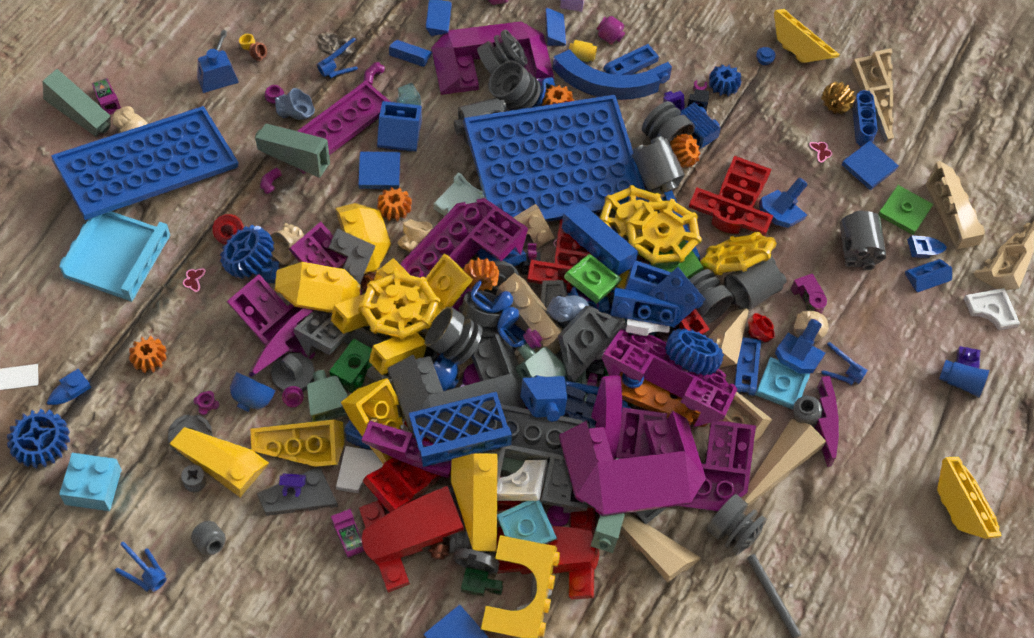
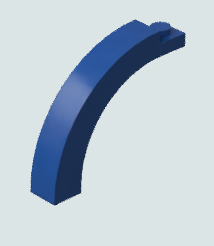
M570 49L553 58V70L574 88L596 97L615 95L617 100L636 99L658 92L660 83L663 84L670 79L672 66L669 62H666L639 74L615 75L601 72L586 65Z

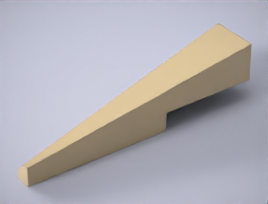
M892 49L875 51L872 56L854 59L850 66L861 91H869L874 96L877 125L885 143L894 138L892 126L894 123V118H892Z
M1034 221L1031 224L1026 223L1024 225L1025 230L1020 234L1015 233L997 250L998 255L992 260L987 259L983 269L974 271V276L996 289H1019L1034 252Z
M736 392L724 419L719 421L755 425L754 441L762 436L772 419Z
M795 419L790 420L749 483L748 493L741 498L748 503V506L787 478L791 471L821 450L826 442L825 439L810 424L800 423Z
M625 513L620 532L636 551L640 550L667 583L682 571H687L700 561L701 558L648 524H645L632 514Z

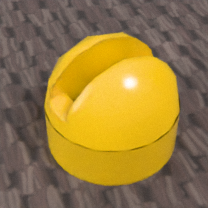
M242 35L239 38L240 46L242 49L249 51L250 45L252 43L255 44L253 35Z

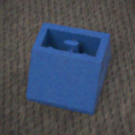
M382 101L377 147L417 152L422 123V105Z
M635 260L629 271L624 289L647 295L671 272Z

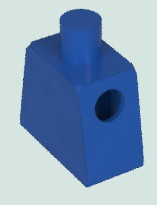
M209 49L205 56L198 58L197 79L203 93L239 83L225 51L218 52L216 49Z
M564 376L523 378L520 397L532 416L547 417L549 421L554 422L565 414L567 392Z

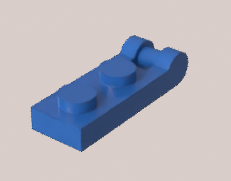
M646 44L607 63L603 69L609 74L631 75L658 62L659 56L649 44Z
M745 337L742 339L734 381L739 394L740 392H746L751 396L756 394L761 340ZM742 379L750 380V383L744 384Z

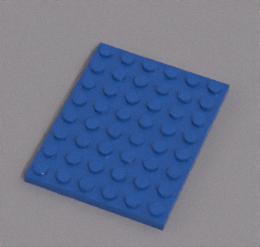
M615 95L467 117L463 120L484 198L512 217L535 204L539 207L546 222L563 219L565 212L580 204L585 205L594 214L600 213L605 203V197L608 194L612 195L629 188L630 185L645 190L638 167L632 158V154H634ZM636 196V200H643L649 202V200ZM626 197L617 202L620 205H622L626 202H629V197Z

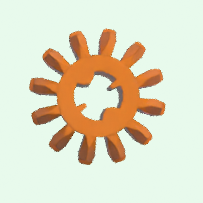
M559 84L557 87L551 85L549 89H546L542 106L574 101L572 91H568L567 86L561 88Z
M680 134L670 141L671 148L682 168H689L699 161V155H701L698 150L700 146H697V140L693 139L692 135Z
M391 187L390 191L384 190L383 195H379L377 208L380 210L382 218L387 217L388 221L395 218L398 222L399 217L405 219L407 214L411 212L412 200L407 191L402 192L400 187L397 190Z
M478 257L476 261L470 260L469 264H465L464 271L473 279L468 288L472 289L478 281L482 282L478 290L482 291L485 289L492 290V287L497 285L499 270L494 261H488V258L480 260Z
M141 336V342L134 341V347L129 348V360L136 370L142 369V372L146 373L148 369L155 372V367L162 368V362L166 361L167 357L166 348L159 339L154 340L150 336L148 340H145Z

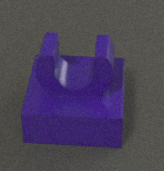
M681 91L664 93L663 102H672L680 111L685 108L684 94Z
M959 346L956 362L979 368L981 350Z
M289 473L280 475L279 485H284L282 490L283 496H287L288 488L292 487L296 491L295 497H299L301 494L300 487H303L306 482V475Z

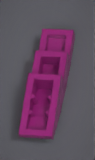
M302 308L271 337L249 371L248 375L250 377L290 350L285 342L295 335L293 331L298 325L297 322L313 312L312 309Z
M619 375L602 377L591 418L597 421L595 428L604 427L613 460H615L618 448L622 416L621 376Z
M830 376L821 377L817 386L821 397L819 402L822 407V417L818 419L814 429L826 441L821 450L827 467H830L837 456L839 416Z
M369 421L362 437L363 443L402 462L449 478L452 460L423 467L413 433ZM422 441L423 447L433 445L432 443Z

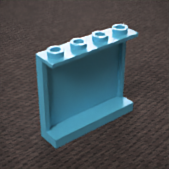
M112 211L90 218L86 224L82 225L80 234L71 243L66 257H63L60 261L59 267L63 277L132 302L170 237L168 225L159 222L156 227Z

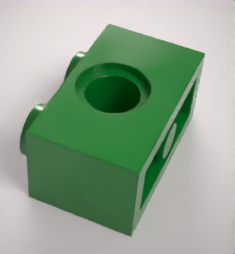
M353 338L330 369V377L337 376L343 388L353 393L357 387L360 388L362 386L365 375L372 366L369 362L372 348ZM353 365H358V366H359L358 368H355V369H354V368H350V367L353 366Z

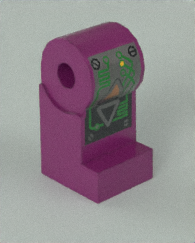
M107 78L92 83L97 101L103 110L111 115L121 108L118 98ZM111 103L115 104V106L111 109H106L104 107Z
M813 273L794 280L791 291L794 295L800 294L806 304V311H816L822 314L827 305V298Z
M351 509L331 516L332 525L347 558L364 552L362 539Z

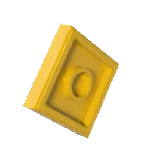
M443 254L426 276L427 283L436 297L440 298L441 304L438 307L441 310L446 307H452L473 280L446 254Z

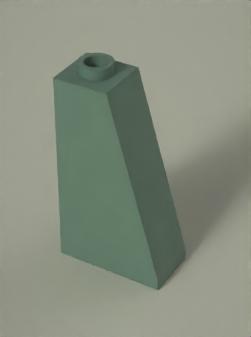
M58 69L42 81L43 99L95 137L109 130L111 127V116Z
M267 123L255 135L257 150L318 178L323 175L330 165L327 139Z
M625 513L608 516L599 514L591 547L613 553Z

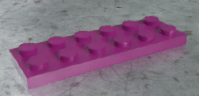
M364 81L300 128L298 132L327 139L329 155H331L379 119L382 101H391L370 83ZM297 168V169H298L300 172H302L303 174L306 173L305 171H303V170Z

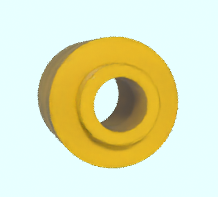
M579 40L570 43L569 49L578 59L584 62H594L597 46H593V43Z

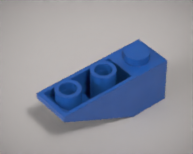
M615 288L611 316L675 327L678 312L677 305L637 291Z

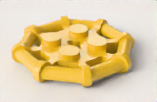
M630 185L629 188L612 195L608 194L605 197V203L599 218L610 228L614 225L619 235L627 239L628 234L625 221L630 219L642 206V203L645 202L643 200H636V196L649 200V202L662 201L659 193L654 194ZM626 197H629V202H626L622 205H620L617 202ZM611 208L617 211L615 218H609ZM661 209L659 212L663 213L667 209ZM645 214L640 219V221L643 222L648 217V215ZM664 228L663 230L661 229V230H660V233H662V234L667 233V229H666V228ZM635 229L636 238L641 237L642 230ZM647 244L642 245L647 250L653 249Z
M675 199L658 202L645 201L633 216L625 221L629 244L638 251L639 255L651 262V265L668 262L682 263L693 248L701 243L702 238L699 235L697 224L698 216L695 212L692 213L676 203ZM667 209V210L663 211V213H658V211H654V210ZM673 211L677 212L678 214H680V215L683 216V217L680 218L679 216H677L676 214H674ZM645 214L648 215V217L643 222L640 221V219ZM689 224L690 232H685L683 225ZM660 228L663 230L664 228H666L667 233H659L658 229ZM635 229L642 230L641 237L636 238ZM683 240L689 241V242L680 250V248H679L678 245H679ZM647 244L653 248V253L642 247V245ZM670 250H672L673 253H674V254H663V255H659V251H661V252H663V253H667V252H669Z
M760 232L739 237L730 236V239L716 246L708 247L706 255L700 260V263L704 270L709 269L715 275L740 270L745 272L747 268L761 261H768L771 258V251L776 247L777 243L773 237L762 236Z
M394 271L393 274L376 281H370L367 284L368 288L362 302L358 305V311L363 314L371 327L370 331L374 334L381 333L405 340V337L432 327L431 322L436 309L441 304L440 298L436 297L425 277L419 278ZM400 282L415 286L413 288L401 286ZM387 286L386 290L383 291L381 289L382 287ZM423 291L427 299L421 300L419 293ZM375 294L379 299L376 304H371ZM401 303L405 307L401 306L400 309H396V304ZM422 309H427L425 316L420 315ZM377 312L378 315L380 314L381 318L379 320H376L372 313ZM410 321H412V323L416 322L415 324H413V325H411V326H409V327L404 328L405 326H407V323H408V322H410Z

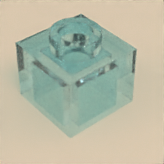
M413 83L398 88L397 103L421 105V96Z

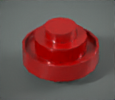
M224 214L214 221L212 232L218 242L226 245V240H230L232 235L237 233L238 229L243 230L244 226L237 216Z
M755 313L748 318V332L753 339L769 342L775 337L774 325L768 317Z

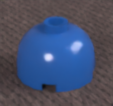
M441 353L433 365L442 390L446 391L454 389L459 382L456 379L459 371L458 365L454 364L450 359H446L443 353Z
M237 372L230 385V394L238 402L237 407L249 412L250 408L259 410L266 407L276 391Z

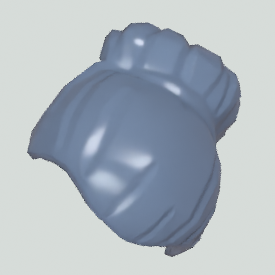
M293 88L287 95L283 94L275 98L276 111L280 117L286 118L291 116L294 119L306 120L314 114L315 108L310 96L298 88Z
M557 296L551 300L546 312L559 325L566 327L589 304L580 296Z

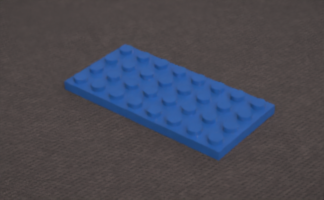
M204 106L51 155L52 162L84 220L238 168L239 162Z

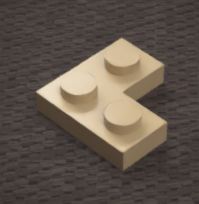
M536 204L513 217L528 228L527 234L530 235L533 243H536L537 248L555 238Z

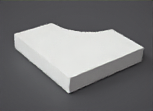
M1005 288L969 294L964 298L971 316H980L988 319L998 330L1018 327L1020 324Z
M627 319L626 325L627 333L643 336L652 332L668 333L670 326Z
M345 446L336 490L359 493L364 484L363 479L365 476L383 466L373 450Z
M525 460L523 466L516 473L507 477H501L497 488V501H539L549 466L547 460Z

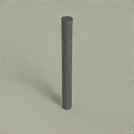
M750 555L747 560L793 638L800 637L802 635L756 555Z

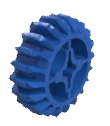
M251 225L249 228L245 226L243 230L238 229L237 233L232 235L230 240H226L227 244L222 247L224 251L220 254L222 257L220 262L224 270L235 278L243 279L245 276L249 278L252 273L257 274L259 269H263V265L268 264V258L272 257L271 252L274 251L272 237L259 226Z
M683 328L673 331L665 346L666 354L670 360L675 361V364L680 365L682 369L685 368L689 372H695L697 375L700 373L706 376L707 374L712 375L716 373L723 361L724 354L719 345L714 343L713 339L707 338L706 335H702L700 332H694L692 329L687 330Z
M40 408L37 414L31 410L29 416L22 414L23 419L21 421L15 419L16 426H10L11 433L7 434V439L9 440L7 446L10 454L18 463L23 462L24 466L27 467L32 464L37 469L40 463L43 467H46L48 461L55 464L54 458L56 456L62 458L61 451H67L68 447L66 444L70 443L68 436L70 431L65 420H61L60 415H54L50 410L45 413ZM25 449H37V451H28Z

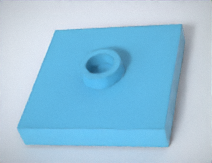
M770 357L755 395L793 410L796 400L802 397L810 373H798L781 364L779 360Z
M540 499L539 501L523 502L497 514V519L506 537L547 544L557 539Z

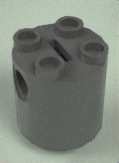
M496 97L458 107V120H454L457 136L463 135L466 144L469 146L463 124L464 118L507 111L505 101L499 100Z
M659 136L651 140V145H640L632 150L634 153L632 158L638 167L648 192L664 194L679 186L685 174L670 146L668 138L665 139Z
M856 211L842 218L840 221V231L845 266L862 267L863 270L874 269L876 264L886 259L880 216L873 212Z
M772 256L768 261H761L747 268L745 272H742V270L733 271L726 275L724 286L734 295L732 304L739 309L747 308L750 311L766 301L771 295L783 289V285L787 280L785 275L775 265L776 262Z

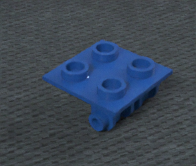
M679 267L647 294L648 296L678 306L675 326L694 309L700 308L703 305L702 302L706 300Z

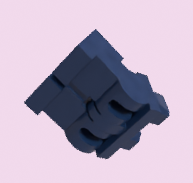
M566 386L567 403L563 416L579 419L582 422L586 421L588 429L595 428L597 421L591 418L597 396L589 393L585 401L586 392Z

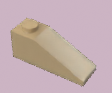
M747 308L729 312L709 336V339H713V342L717 343L719 348L723 350L724 356L720 368L737 364L749 312Z

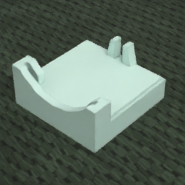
M458 172L454 177V183L438 198L433 206L436 211L445 216L457 203L465 202L469 204L476 202L477 199L484 198L483 191L472 186Z

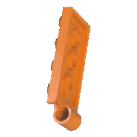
M623 372L620 374L622 400L652 412L667 413V418L674 411L687 418L689 425H695L701 412L687 408L685 404L681 403V397L675 395L677 399H672L670 394L673 393L644 379L640 387L629 388L622 382ZM707 424L699 425L698 427H705Z

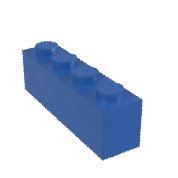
M580 204L563 214L562 229L564 232L576 240L580 246H583L593 257L616 275L631 269L634 261L637 259L638 251L585 205Z

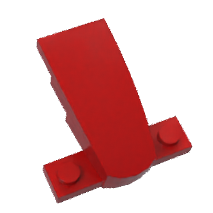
M734 155L719 195L696 187L689 203V208L713 216L711 224L723 232L738 234L742 228L753 232H760L766 236L773 215L757 210L754 207L761 196L772 169Z
M561 219L557 237L555 264L531 260L527 282L542 284L545 280H563L566 283L568 293H570L573 285L564 278L566 272L591 253L562 229L563 219Z
M424 437L422 441L429 442V439ZM392 458L384 462L381 468L366 475L363 483L385 508L392 512L415 500L443 476Z
M448 486L413 500L387 515L379 500L359 507L366 528L362 533L363 549L367 556L379 566L388 593L410 585L401 557L423 551L422 548L443 541V537L464 530Z
M587 508V511L571 512V527L552 526L557 539L546 544L556 546V552L560 553L558 566H553L552 574L569 572V598L571 600L594 598V570H596L600 553L599 549L591 547L595 531V510ZM497 527V548L500 535L505 536L501 527ZM498 560L500 562L498 574L521 572L524 575L533 573L524 565Z

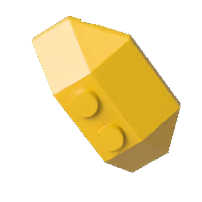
M785 9L775 10L774 19L777 40L782 43V47L785 50L793 52L797 60L806 63L839 57L840 54L805 27Z
M356 203L335 208L342 231L375 245L364 274L377 272L391 246L380 210Z
M300 262L276 271L274 290L281 293L295 307L333 313L335 304L360 296L361 285L345 269Z
M945 457L942 460L937 491L942 504L947 508L951 516L952 523L958 530L984 539L1002 536L997 519L972 474L962 465L959 457Z

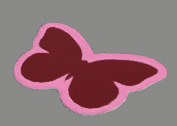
M809 143L810 147L818 152L817 159L819 162L822 163L832 156L831 150L827 149V143Z
M204 268L188 270L186 272L187 278L183 281V285L198 292L200 290L198 279L205 274L206 270Z

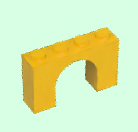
M365 294L334 305L331 321L343 334L369 326L363 314L358 311V305L362 302ZM375 294L371 304H376L379 299ZM377 312L372 313L376 320H379L381 318L380 314L378 315ZM418 333L405 337V340L393 337L373 345L369 362L381 375L387 374L389 367L413 354L415 359L423 358L427 347L425 340Z
M500 535L495 559L528 567L536 578L537 592L530 605L518 611L486 606L481 630L520 638L544 637L546 623L543 622L544 613H549L551 599H547L549 589L553 590L555 584V576L552 575L553 566H558L560 553L556 552V546Z

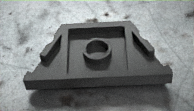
M585 306L558 335L568 380L575 382L615 338L619 330H622L627 324L624 321L612 318L611 315L599 312L598 309Z

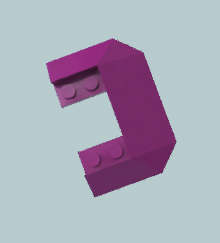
M522 21L449 30V33L443 34L431 47L440 94L445 95L479 90L473 61L481 59L477 49L487 41L492 42L496 46L494 36L499 35L501 37L500 33L503 30L509 31L520 43L528 61L524 68L536 79L547 77L555 79L544 34Z
M485 198L477 199L476 202L469 204L465 202L457 203L401 262V266L411 276L426 278L443 254L448 255L458 266L463 268L481 248L499 261H502L512 250L521 255L528 228ZM467 287L452 308L461 312L458 308L462 305L465 294L471 291L470 288Z
M322 222L318 223L289 248V251L299 262L342 269L347 258L328 249L333 235ZM260 274L226 301L264 345L291 317L302 309L295 307L292 303L287 306ZM306 317L297 322V324H300ZM296 335L285 342L290 349L287 352H301L300 342Z
M619 330L602 355L609 376H620L623 372L628 378L641 381L644 376V379L681 397V403L685 404L687 408L701 412L694 427L724 419L738 389L734 384L726 382V375L722 370L717 369L716 373L712 375L707 374L706 376L700 373L697 375L692 371L689 372L685 368L682 369L680 365H676L675 361L670 360L666 354V342L651 334L643 336L629 334L626 330Z
M622 408L616 459L653 455L644 425L648 421L666 419L667 413ZM726 421L710 423L705 463H701L706 480L692 502L688 505L680 506L719 511L735 494L742 497L748 493L756 431L755 425Z
M672 411L668 419L646 422L644 427L653 455L613 460L604 427L588 429L587 422L585 421L561 433L559 439L575 498L582 503H588L602 516L690 504L706 480L688 419Z

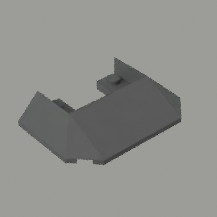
M318 310L310 313L293 331L308 357L317 349L330 355L343 342L349 345L353 338L370 348L373 345L393 338L381 333L374 334L370 331V326L361 327L343 334L331 321L332 313ZM435 351L433 352V355L431 357L433 363L437 360L438 357L437 352ZM373 365L368 369L367 377L376 382L388 378L393 387L389 373L381 375Z
M497 334L493 336L491 341L479 343L471 357L481 382L446 391L442 390L431 356L415 359L413 354L389 367L387 370L408 430L414 433L409 418V413L493 392H497L500 404L525 409L526 405L520 397L522 380L516 370V366L519 363L513 347ZM494 400L484 402L481 407L485 409L486 406L494 403ZM469 406L462 407L459 413L470 417L474 409ZM446 411L441 412L437 418L447 423L452 414ZM425 417L415 419L416 424L423 428H426L430 421ZM456 417L451 425L462 430L465 421ZM434 422L429 431L440 435L444 427ZM448 429L443 438L449 441L455 440L458 434ZM425 435L429 442L434 444L436 439Z
M491 403L485 409L492 412L495 404ZM501 404L507 426L512 434L511 445L477 453L497 454V488L504 457L520 461L547 460L549 467L541 503L563 507V513L587 511L588 503H582L574 496L559 439L561 433L583 423L582 420L560 416L557 421L551 422L547 417L532 416L528 409ZM479 412L473 420L484 424L488 416ZM492 418L487 427L495 430L502 428L501 422ZM470 424L465 432L475 435L478 434L480 428Z

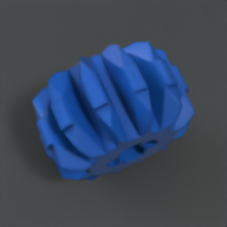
M723 64L719 67L715 66L709 74V88H713V93L719 92L720 96L726 94L729 97L731 93L735 94L741 86V73L737 72V67L731 68L730 64L727 67Z

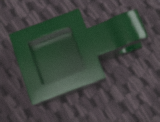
M466 567L461 592L484 597L485 590L493 594L502 595L503 581L488 579L489 572Z

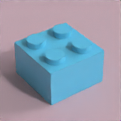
M72 453L59 493L64 504L110 511L122 471L117 459Z

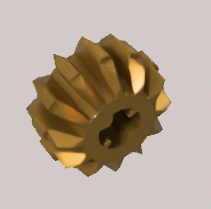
M834 81L825 87L821 99L824 101L823 105L828 107V111L832 110L834 114L839 113L842 115L853 107L856 97L853 95L854 91L848 88L849 85L845 86L842 81L840 83Z

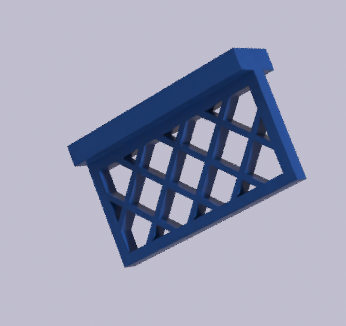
M497 392L409 413L423 467L511 445L512 434L507 426ZM494 400L495 407L492 412L481 407L484 402ZM469 406L474 409L470 417L459 413L462 407ZM446 411L452 414L447 423L437 418L441 412ZM478 411L488 416L484 424L473 420ZM425 417L430 421L426 428H423L416 424L415 419ZM456 417L466 421L462 430L451 425ZM493 418L501 422L502 428L493 430L487 426ZM434 422L444 427L440 435L429 431ZM470 424L480 428L478 434L470 435L465 431ZM448 429L458 434L455 440L449 441L443 438ZM425 435L436 439L433 445L423 447L422 440Z

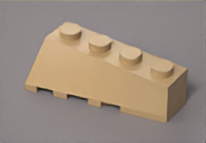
M937 161L927 180L926 187L957 250L979 245L985 235V230L979 223L976 211L972 208L968 195L961 186L960 178L956 176L953 168L941 161Z
M516 273L512 274L498 287L496 296L501 292L509 291L513 295V304L509 307H515L519 310V318L515 325L525 332L528 328L532 331L536 329L543 339L540 343L552 353H558L561 350L558 335L562 332V327L546 312L547 308L527 282Z

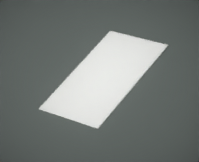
M38 364L0 369V390L38 385Z

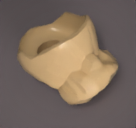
M129 106L117 109L113 114V124L118 128V134L148 124L141 116L135 114L134 109Z
M412 219L403 222V236L398 240V246L411 253L433 229L432 224L424 221L417 222Z
M285 223L282 230L274 231L270 235L274 242V251L271 254L283 265L290 264L295 260L296 257L289 251V248L304 236L299 227Z
M802 311L797 314L793 330L795 336L799 338L810 319H815L822 326L814 341L816 342L824 338L829 329L826 317L816 311Z

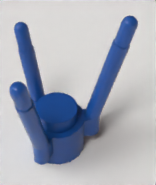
M354 37L329 57L316 64L323 77L329 75L330 78H333L336 75L358 69L355 66L338 71L334 70L337 66L333 59L344 52L356 40Z
M828 342L827 345L850 364L845 373L849 376L845 377L822 370L821 374L845 381L851 386L854 382L859 384L868 370L858 363L856 364L831 342Z
M121 542L120 545L145 572L142 574L143 581L120 568H116L115 572L141 586L146 592L150 589L153 592L160 589L167 580L165 577L166 573L160 568L149 549L146 548L144 551L155 569L149 568L125 542Z

